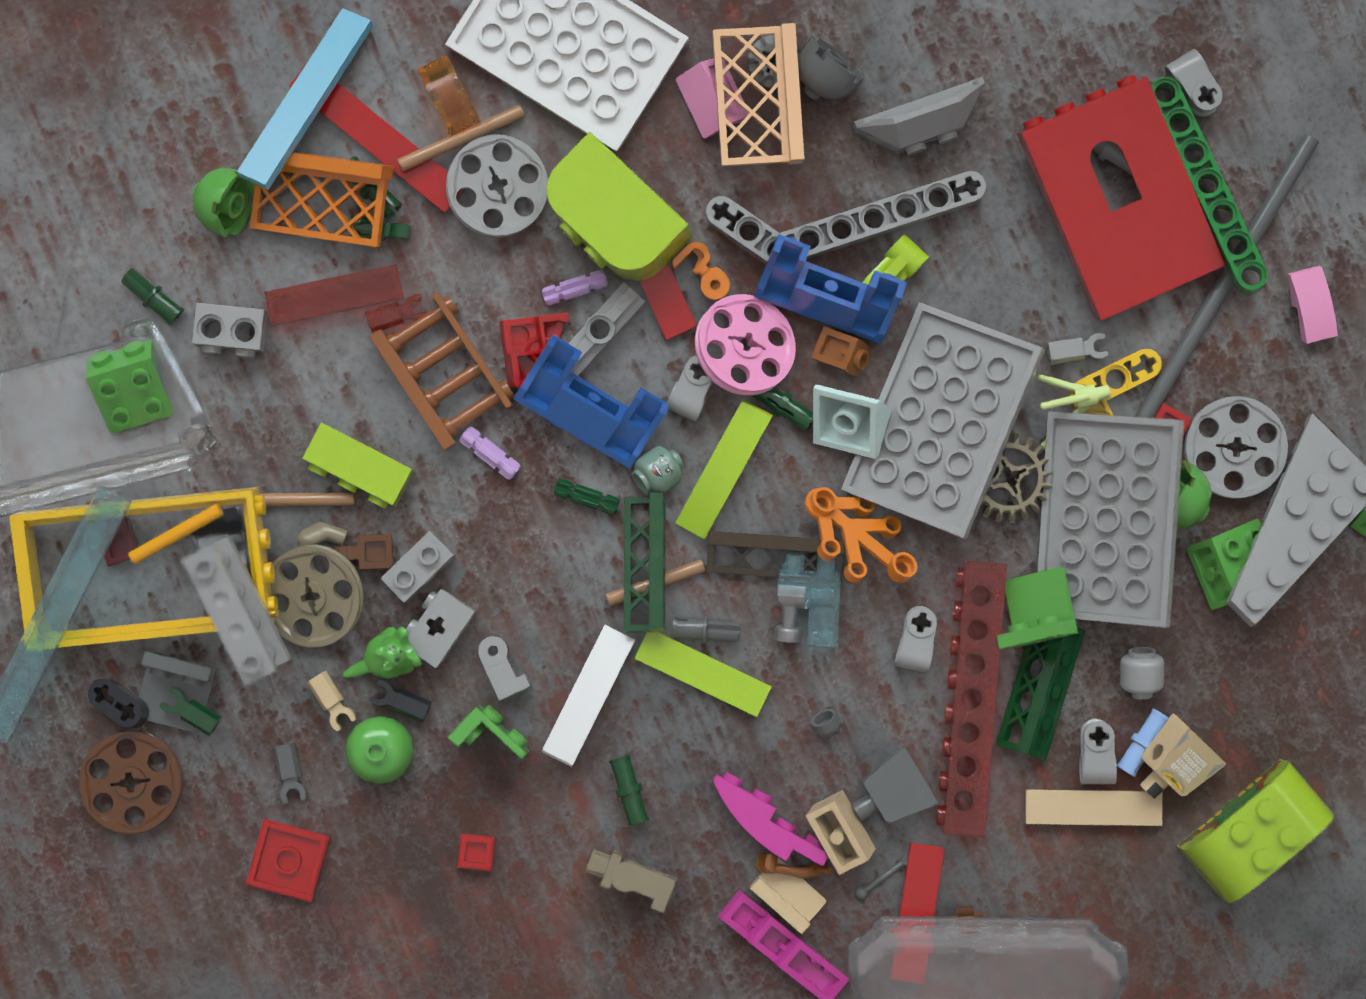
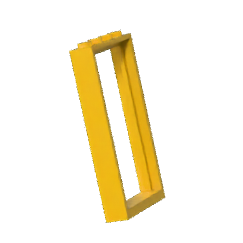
M259 487L23 511L10 515L27 651L217 632L211 617L205 616L48 633L34 526L208 508L216 503L219 506L243 504L252 580L273 622H275V617L279 614L278 600L276 596H272L270 584L274 583L275 574L272 562L268 563L266 549H270V534L267 528H263L262 515H266V503L264 495H259Z

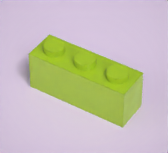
M322 422L302 458L310 462L307 469L323 477H326L328 472L339 477L340 479L337 484L353 493H356L358 488L370 493L367 500L386 509L388 503L397 506L414 473L413 469Z

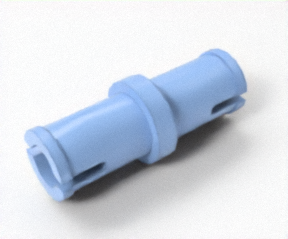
M1153 708L1138 734L1134 733L1131 739L1133 742L1117 764V767L1135 777L1144 762L1142 759L1143 752L1169 718Z

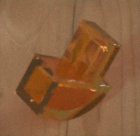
M447 54L417 69L450 137L480 123L476 111Z

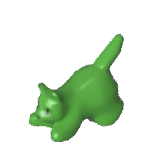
M402 626L398 630L394 627H388L368 642L364 658L344 671L343 677L351 679L372 673L374 676L384 679L395 678L399 675L411 673L414 667L421 665V660L410 644L406 629Z

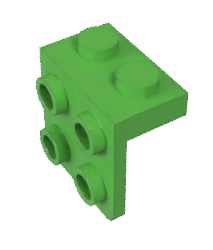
M152 339L145 342L134 341L127 344L124 348L112 352L101 351L87 359L86 380L105 424L111 433H118L172 415L173 406L156 368V349Z

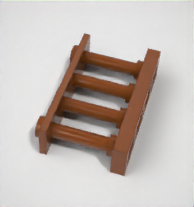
M437 291L432 295L438 304L437 307L394 335L391 332L386 336L380 329L369 337L442 448L447 452L457 445L454 437L459 434L457 432L459 429L500 402H503L508 411L511 410L514 406L510 400L515 395L505 380L500 383L497 382L454 317L459 311L449 295L442 298ZM447 317L457 334L415 362L409 361L405 364L398 354L399 351L403 350L401 346ZM465 345L476 362L434 390L430 391L428 389L423 392L417 383V380L421 378L420 374ZM484 373L494 391L450 420L448 417L442 420L435 410L440 406L439 402Z

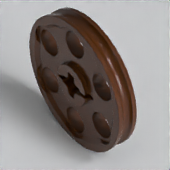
M141 731L116 733L98 742L85 757L79 775L80 796L88 813L103 827L119 833H140L163 823L177 807L183 790L182 768L173 750L158 737ZM125 738L131 739L136 745V752L131 758L122 757L118 751L120 741ZM154 752H162L167 757V766L162 771L153 770L149 764L150 756ZM97 759L106 761L109 766V772L103 779L96 778L91 773V765ZM129 772L132 773L133 778H139V780L150 778V781L141 782L139 785L134 786V792H130L129 786H112V783L122 782L124 779H127ZM160 785L168 787L171 791V800L166 805L156 803L153 797L154 790ZM100 793H106L112 797L113 806L108 812L103 813L95 806V799ZM132 806H137L144 812V820L138 826L130 824L126 818V813Z

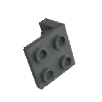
M145 651L141 665L147 667L139 698L148 706L149 716L147 721L199 733L198 729L181 720L179 713H166L160 708V704L164 702L172 707L177 704L176 695L169 692L171 687H175L184 692L186 700L189 702L194 699L207 707L217 668L154 651Z

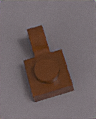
M392 534L357 535L358 546L334 547V550L340 552L348 560H359V570L384 569L393 566Z

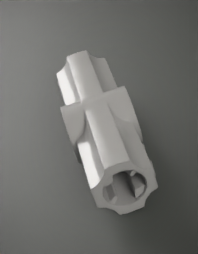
M624 282L602 307L588 318L584 327L568 343L582 352L571 371L573 374L579 376L645 304V301ZM597 321H605L609 324L610 332L603 339H596L592 335V326Z

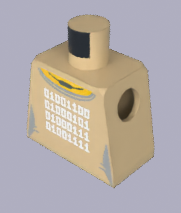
M1173 713L1142 754V759L1154 771L1140 786L1154 799L1168 785L1181 797L1186 796L1223 768L1226 763Z

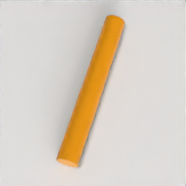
M216 503L130 551L129 557L131 561L137 564L223 516L221 507Z

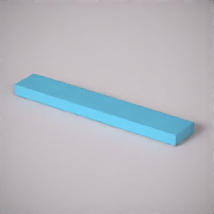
M342 8L238 169L237 173L241 178L269 190L373 28L371 20Z

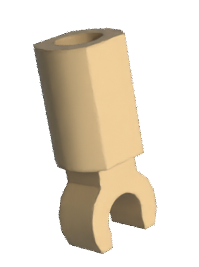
M327 671L320 673L307 682L324 712L327 710L330 712V724L336 731L342 729L338 723V716L341 713L347 714L352 722L357 720L355 712L350 707L344 706L341 702L344 698Z

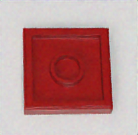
M264 818L246 885L311 903L316 891L330 836Z

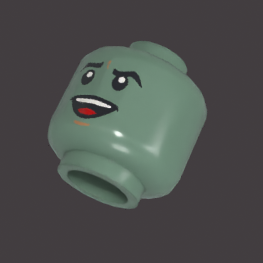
M655 446L637 458L631 475L642 493H665L681 482L682 473L680 468L683 467V461L675 450L668 451L662 446Z

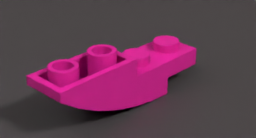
M725 772L723 777L716 773L713 781L721 798L741 826L755 840L785 861H787L792 850H795L816 863L824 865L828 855L818 838L811 834H808L806 839L794 833L796 826L778 817L776 822L771 820L776 810V806L770 804L773 800L771 796L756 788L753 794L743 789L741 785L744 781L728 772Z

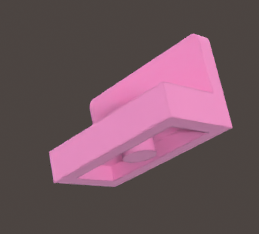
M713 58L698 63L676 78L677 85L703 138L711 137L719 131ZM722 59V71H723L727 65H726L725 61ZM728 70L723 76V84L735 94L738 88ZM724 92V101L726 104L730 97ZM739 94L738 98L744 102L741 94ZM735 101L725 110L726 119L733 125L741 123L748 115Z

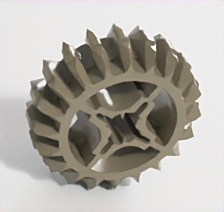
M1018 432L1014 433L1012 442L1007 441L1004 450H1013L1022 454L1029 463L1022 466H1013L1002 453L995 475L991 479L986 491L997 488L1002 489L1011 498L1014 505L998 504L991 500L986 493L981 505L984 504L986 506L982 516L987 518L992 510L996 511L995 522L998 523L1002 521L1004 513H1007L1009 523H1015V512L1019 513L1022 520L1028 519L1027 507L1032 512L1038 513L1040 508L1034 501L1036 499L1040 502L1046 501L1047 497L1040 493L1041 489L1052 488V484L1043 482L1044 476L1053 475L1052 471H1043L1042 466L1049 459L1043 458L1039 461L1037 455L1044 448L1038 446L1031 451L1029 449L1033 442L1031 437H1028L1023 445L1019 444L1021 436ZM1004 468L1008 473L1023 470V473L1017 475L1016 479L1011 480L1014 482L1012 487L1007 482L992 485V482L999 480V476L1004 475L1001 473V470ZM1034 472L1035 481L1030 495L1023 501L1020 481L1027 474Z

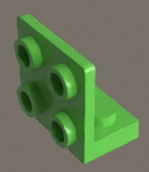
M1259 519L1249 521L1222 534L1186 547L1211 610L1228 605L1226 603L1241 567L1245 565L1255 535L1259 533L1261 528Z
M1056 567L1004 581L1012 625L1008 626L1009 633L997 635L999 649L1022 647L1078 634L1064 567Z
M481 705L477 706L448 737L457 746L464 742L470 745L485 730L480 725L483 722L521 759L529 752L525 747L529 741L515 728L509 732L500 723L504 718L490 705L486 708Z

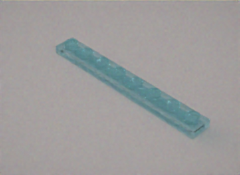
M103 485L98 486L0 680V739L6 743L12 739L132 503L131 500Z

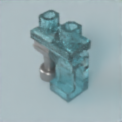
M787 552L783 568L779 569L777 593L778 601L782 608V624L775 627L774 639L789 643L801 641L802 629L796 625L798 608L809 609L807 645L838 647L841 578L840 573H837L836 558L832 561H825L818 555L817 570L803 571L804 554Z

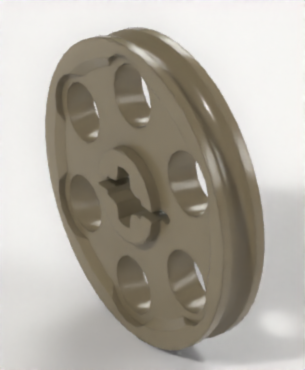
M310 544L287 551L273 562L275 580L274 583H270L272 596L283 594L289 600L288 610L286 612L279 611L274 622L282 637L304 647H323L343 638L354 628L362 613L364 591L357 570L344 555L327 546ZM323 555L328 559L329 569L326 573H320L314 568L313 561L315 556ZM285 562H292L296 565L298 575L295 580H289L283 575L282 567ZM339 580H345L351 584L352 595L349 598H343L337 593L336 586ZM311 590L314 593L318 592L320 598L315 600V603L313 599H307L306 594ZM331 612H337L342 616L344 624L341 630H335L328 624V615ZM299 619H306L311 623L312 633L310 636H302L297 631L296 625Z

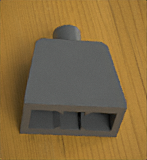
M902 746L861 781L868 794L851 805L861 822L880 812L884 821L888 824L938 804V801L907 749Z

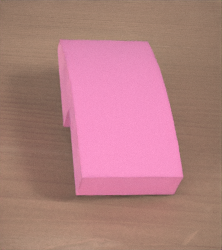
M1315 266L1288 273L1291 304L1298 310L1301 341L1308 344L1338 336L1332 299L1322 267Z

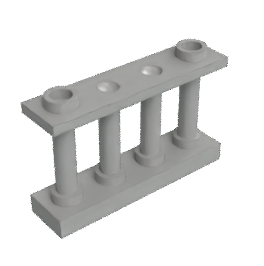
M230 535L182 559L245 686L277 670L276 666L291 659Z

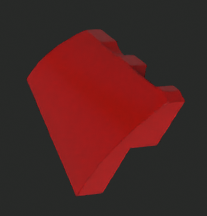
M568 312L499 321L507 385L509 388L521 386L552 334L558 338L561 337L564 325L569 320Z

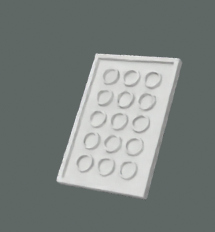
M473 0L445 45L585 134L591 132L606 147L618 153L688 42L689 37L630 0Z

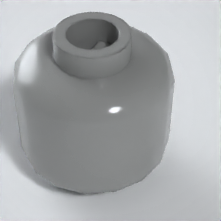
M1149 647L1129 649V653L1124 655L1120 661L1121 687L1125 691L1132 693V697L1135 699L1152 698L1153 693L1162 690L1164 687L1163 657L1156 654L1155 649Z

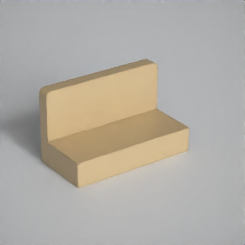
M778 857V864L787 865ZM761 872L750 885V889L801 934L810 925V920L826 903V899L804 879L793 876Z

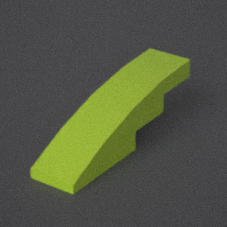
M744 399L742 400L675 524L705 540L773 415Z

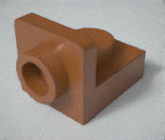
M823 327L811 358L858 377L869 361L870 346L858 338Z

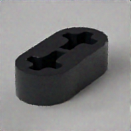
M98 679L90 685L88 690L90 703L118 725L127 728H138L147 721L149 716L147 704L117 681ZM103 688L108 689L107 693L115 699L114 702L103 700L104 695L101 693ZM123 705L134 707L133 712L136 714L134 719L128 718L129 713L122 708Z

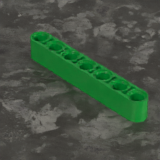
M1171 77L1158 78L1154 81L1151 88L1154 95L1156 91L1164 88L1170 90L1174 96L1170 102H1161L1157 97L1156 100L1225 262L1227 271L1240 293L1249 296L1257 294L1263 288L1268 276L1262 258L1180 85ZM1173 119H1182L1187 123L1188 129L1178 133L1171 129L1169 123ZM1188 149H1196L1201 153L1202 160L1197 163H1190L1185 159L1184 152ZM1203 179H1210L1216 184L1217 189L1215 192L1207 194L1199 189L1198 183ZM1218 209L1226 210L1230 214L1231 221L1227 224H1219L1213 219L1212 214ZM1234 239L1239 240L1244 244L1245 252L1240 255L1232 254L1227 248V243ZM1246 270L1255 271L1259 275V283L1253 286L1247 285L1242 280V273Z

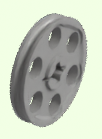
M487 135L471 141L455 156L447 173L446 194L453 213L468 229L487 237H507L523 231L539 216L547 200L548 178L541 159L527 144L506 135ZM504 144L510 149L511 157L508 161L499 162L493 157L492 150L495 145ZM473 156L477 158L480 163V169L477 173L468 174L464 172L461 167V161L464 157ZM525 165L534 167L538 175L537 180L533 183L523 182L519 177V169ZM492 177L496 178L498 182L504 181L506 185L502 189V198L496 190L490 191L488 188L492 184ZM461 189L472 191L475 195L474 205L470 207L461 206L456 199L457 192ZM520 198L528 199L533 206L532 213L526 217L518 215L514 209L516 200ZM489 210L497 211L502 217L501 225L497 228L487 227L483 221L484 213Z
M1226 397L1208 404L1192 419L1185 435L1184 456L1185 460L1197 467L1196 458L1201 452L1211 454L1214 458L1213 468L1207 472L1202 470L1201 472L1207 477L1212 493L1225 498H1245L1264 491L1276 481L1286 463L1288 441L1280 419L1269 407L1248 397ZM1235 404L1243 405L1247 409L1248 416L1243 423H1235L1230 418V409ZM1205 418L1212 419L1217 425V432L1211 438L1202 436L1199 431V424ZM1262 424H1270L1275 429V438L1270 443H1264L1258 438L1257 431ZM1237 438L1240 445L1255 448V451L1244 450L1238 452L1237 457H1234L1232 450L1217 447L1216 445H1227L1233 443L1234 439ZM1261 457L1269 459L1273 465L1271 474L1266 477L1258 475L1254 469L1255 462ZM1228 472H1237L1242 478V485L1236 491L1228 490L1224 485V477Z

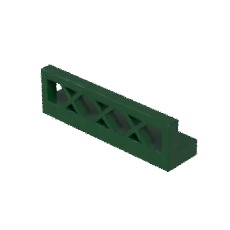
M663 492L650 493V497H624L625 633L665 632L666 498ZM632 505H649V520L642 527L632 519ZM632 525L638 530L633 536ZM641 535L649 541V554L642 561L632 553V544ZM632 559L638 564L633 570ZM648 561H649V569L645 566V564H646ZM642 568L649 574V587L640 595L632 587V577ZM632 592L638 597L633 603ZM643 602L649 608V624L631 625L632 611Z
M1077 627L1078 634L1052 639L1044 646L1041 642L1025 646L995 745L1047 760L1086 630ZM1040 658L1043 665L1041 673L1033 678L1030 673L1031 665ZM1030 690L1033 697L1032 703L1029 708L1023 711L1020 701L1022 695ZM1020 723L1023 732L1018 745L1009 742L1012 728Z

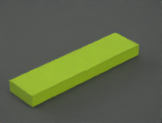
M659 632L646 633L635 656L636 660L758 717L772 687Z

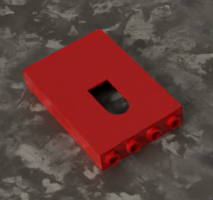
M1135 74L1116 81L1118 88L1106 93L1104 88L1085 95L1087 102L1078 106H1074L1072 101L1055 108L1054 112L1056 115L1043 120L1040 115L1022 123L1024 130L1016 133L1094 318L1101 321L1226 266L1147 77L1137 79ZM1103 141H1111L1120 147L1141 196V199L1112 212L1090 163L1092 149Z

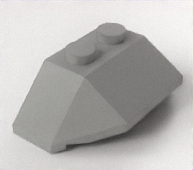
M980 77L854 121V132L896 153L906 151L907 155L916 154L927 149L925 144L938 140L939 144L958 138L957 133L962 131L984 86V79Z

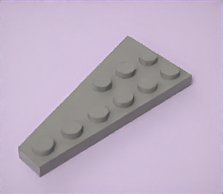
M1313 413L1307 416L1300 439L1296 442L1291 453L1293 455L1279 480L1263 517L1264 521L1259 533L1255 535L1245 565L1241 567L1226 602L1250 627L1256 625L1366 506V466Z

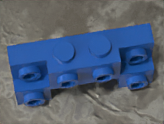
M778 234L754 297L881 344L902 299L907 282L897 279L891 274L875 270L869 283H862L806 262L810 246L801 243L795 238Z
M552 334L532 369L519 387L514 400L549 420L555 427L564 429L576 436L585 445L596 448L630 469L664 418L669 404L640 387L629 405L626 406L573 374L571 371L582 352Z

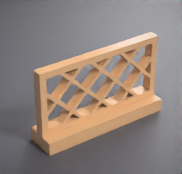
M795 23L771 27L713 30L721 167L776 163L801 164L804 160ZM774 35V50L766 58L751 45L758 36ZM745 36H753L748 42L744 38H742ZM734 37L744 47L731 60L721 51L720 38ZM747 49L762 62L751 76L735 63ZM774 55L776 67L769 61ZM722 59L728 63V65L725 67L723 71ZM765 65L776 74L777 83L769 92L753 79ZM731 67L746 79L735 94L723 84V76ZM749 83L764 95L753 110L738 98V95ZM776 89L778 100L771 95ZM724 92L730 97L726 104L724 101ZM767 99L778 107L779 117L771 126L755 113ZM733 101L748 113L747 117L737 128L725 116V110ZM751 117L766 129L765 133L755 144L740 131ZM778 123L780 125V134L773 129ZM726 126L733 131L728 138ZM771 133L781 142L782 155L768 156L758 145ZM735 135L751 147L743 157L728 158L727 144ZM753 151L757 152L760 155L756 157H749Z

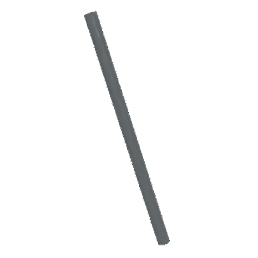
M1304 134L1249 225L1248 231L1256 247L1319 144V141L1313 136ZM1241 241L1233 252L1235 255L1245 252V246ZM1226 266L1134 417L1154 418L1234 285Z

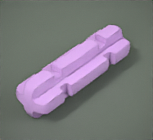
M598 270L590 273L591 276L588 277L582 275L560 282V285L556 287L555 285L544 287L542 289L544 301L548 306L560 303L561 299L566 301L591 293L590 290L595 289V291L604 289L608 286L605 272Z
M470 426L460 437V442L468 449H471V447L475 449L473 453L492 468L496 469L498 467L500 469L499 473L506 479H512L520 469V464L512 457L506 458L507 453L488 438L482 439L480 437L481 433L474 427Z

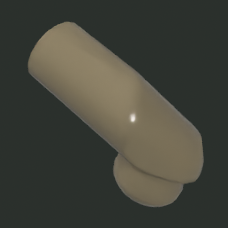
M318 522L301 530L297 537V546L318 545L323 541L344 546L348 531L324 522Z

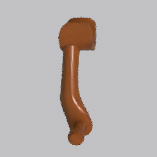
M759 852L757 856L756 870L758 872L778 873L801 879L820 876L822 873H832L830 866H822L818 863L805 867H793L778 864V856L772 853L765 854Z

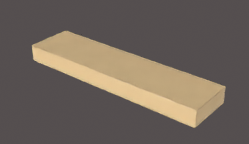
M1025 789V824L1162 826V792L1154 799L1146 791Z

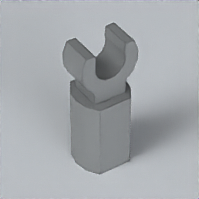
M1096 333L1090 336L1087 341H1082V338L1079 337L1047 342L1049 364L1056 365L1082 361L1085 359V356H1090L1097 360L1108 356V351L1097 352L1093 347L1096 340L1106 338L1105 334Z

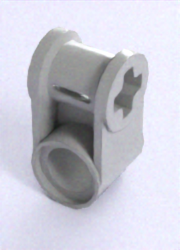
M1192 49L1164 67L1166 76L1173 78L1180 85L1194 115L1207 117L1215 112L1222 101L1223 93L1210 73L1203 57L1197 50ZM1200 95L1204 97L1210 95L1212 98L1209 103L1207 101L1201 103L1198 100Z
M697 355L687 361L667 403L669 404V411L697 422L713 381L708 376H701L699 380L694 378L695 372L691 370L693 364L700 365Z
M916 606L907 612L902 636L898 643L895 667L929 673L937 626L936 616L929 608ZM920 612H924L925 618L930 621L929 626H923L921 631H917V626L912 623V618H918Z
M1089 719L1083 724L1080 731L1081 785L1116 784L1117 763L1114 731L1109 724L1101 719ZM1099 726V729L1105 732V737H1100L1099 743H1096L1095 740L1089 737V734L1094 733L1096 727Z

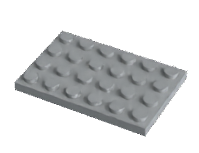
M919 302L878 399L892 409L879 455L876 459L855 454L841 490L966 540L1045 350L1037 345Z
M1048 411L1045 459H1049V461L1044 465V471H1052L1053 475L1044 476L1043 481L1052 484V488H1043V494L1046 495L1047 500L1042 501L1038 572L1056 567H1064L1075 619L1170 627L1184 420Z

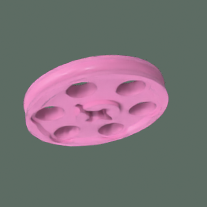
M737 294L717 301L702 316L695 333V351L702 369L715 384L734 394L758 395L771 390L786 377L795 359L796 344L789 322L774 305L753 295ZM745 307H753L758 311V322H751L745 317ZM715 313H722L728 318V328L723 329L715 324L713 319ZM769 331H776L783 337L782 346H775L770 343L768 339ZM743 338L747 340V345L751 347L748 351L743 350L744 346L740 343ZM710 343L717 344L722 349V358H712L707 352V345ZM763 361H769L775 365L777 369L775 377L764 374L761 367ZM737 367L745 372L747 376L745 383L734 381L731 376L732 368Z

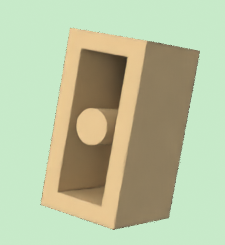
M843 790L814 804L805 815L839 875L867 862L876 850Z

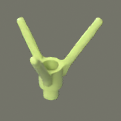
M1044 375L1038 376V380L1074 392L1073 396L1041 403V409L1076 403L1077 409L1073 413H1084L1090 409V406L1099 404V400L1111 398L1108 385L1095 388L1094 384L1085 386ZM1046 439L1039 445L1044 450L1046 449Z

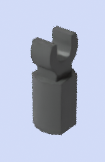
M296 743L273 747L279 780H283L284 784L280 793L282 802L284 804L289 803L288 792L292 788L299 791L301 800L307 799V789L299 782V776H302Z

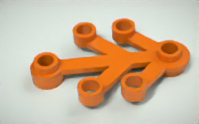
M825 487L815 488L807 494L804 501L805 508L813 518L817 519L822 541L817 548V553L825 561L834 560L840 553V544L834 538L832 525L834 523L841 529L848 560V565L844 568V576L848 581L858 583L867 574V567L862 562L859 545L887 567L888 576L895 582H907L917 572V562L912 555L906 552L894 555L868 534L880 533L884 538H894L902 528L898 518L890 515L884 519H850L841 511H853L859 517H867L875 509V504L860 497H837L831 489ZM860 502L864 503L868 509H864ZM886 524H890L894 531L888 529ZM825 546L830 547L833 553L828 552ZM852 567L856 568L860 575L855 574L852 571Z

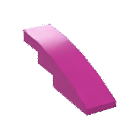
M740 889L718 915L722 921L747 939L750 944L775 962L779 968L819 999H834L850 980L827 959Z

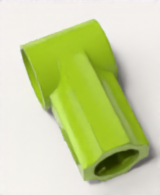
M904 234L884 255L885 259L874 268L862 283L868 284L875 270L891 274L903 281L906 278L909 279L926 262L929 256Z

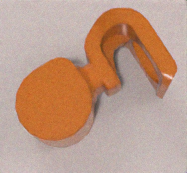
M699 242L688 244L673 259V270L676 271L677 267L694 252L698 257V261L692 273L695 276H700V291L703 297L713 302L725 298L730 288L727 275L718 267L709 268L707 266L710 261V254L706 245Z

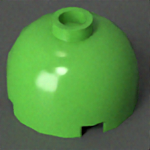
M225 167L208 172L195 185L192 197L195 216L199 222L211 232L228 237L227 234L234 236L239 234L247 225L252 214V206L248 205L251 200V194L254 195L255 184L241 178L237 173L238 170Z
M1181 460L1184 465L1181 466L1177 530L1203 521L1210 511L1209 505L1212 493L1210 483L1201 470L1187 460Z
M377 716L367 718L354 727L348 736L345 751L347 763L354 774L366 782L383 784L394 781L406 772L412 763L414 749L412 736L403 724L394 718Z

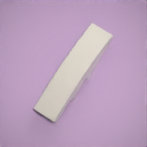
M607 625L604 626L542 749V753L570 767L573 766L635 639Z

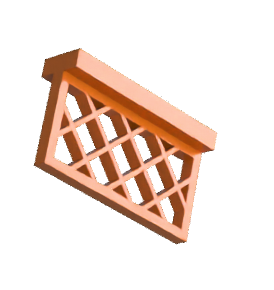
M292 152L279 173L284 180L281 186L271 192L270 189L267 190L255 184L250 228L380 247L388 179H392L394 166ZM286 172L295 173V174H294L292 177L289 178V176L286 174ZM302 175H308L316 185V188L305 197L302 196L294 185V182ZM318 177H324V178H327V179H325V180L321 183V181L318 179ZM338 179L343 183L348 192L335 202L325 187L333 180ZM349 181L358 182V184L353 187ZM366 184L378 185L376 200L369 206H366L357 191ZM289 187L298 202L285 211L276 197ZM321 192L330 207L317 216L307 202L317 193ZM352 196L362 211L349 221L339 206ZM271 201L281 216L271 224L261 223L262 208ZM300 207H303L313 220L303 229L297 228L289 217ZM334 211L344 226L335 233H329L321 221ZM365 215L373 225L371 239L360 237L353 227ZM285 221L288 226H281L279 224ZM314 226H317L320 231H315L311 229ZM348 230L352 236L342 234Z

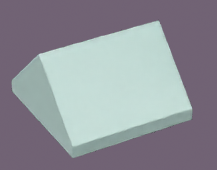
M816 384L813 388V443L876 459L880 452L892 409L877 399Z

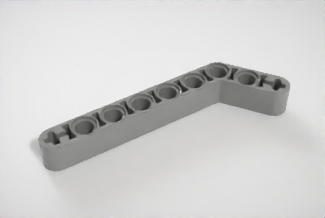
M964 172L781 233L725 196L715 197L708 203L706 219L713 229L765 265L769 258L767 249L775 243L778 234L797 240L805 233L814 234L818 239V246L809 250L807 260L972 206L979 202L984 195L986 181L978 172ZM966 181L970 185L978 187L973 196L969 192H963L957 195L955 198L957 202H954L953 192L961 190ZM933 191L942 192L946 197V204L942 207L933 206L929 202V194ZM906 201L912 204L914 215L909 218L898 215L896 211L898 203ZM723 206L727 207V215L734 221L737 215L741 216L736 222L734 231L729 230L731 222L726 218L722 217L719 221L715 220L714 208L720 210ZM869 212H876L882 218V225L874 229L869 228L864 222V216ZM842 222L848 225L850 228L849 237L845 239L836 238L832 233V226L834 224ZM751 224L758 229L759 235L755 240L746 241L739 234L740 228Z

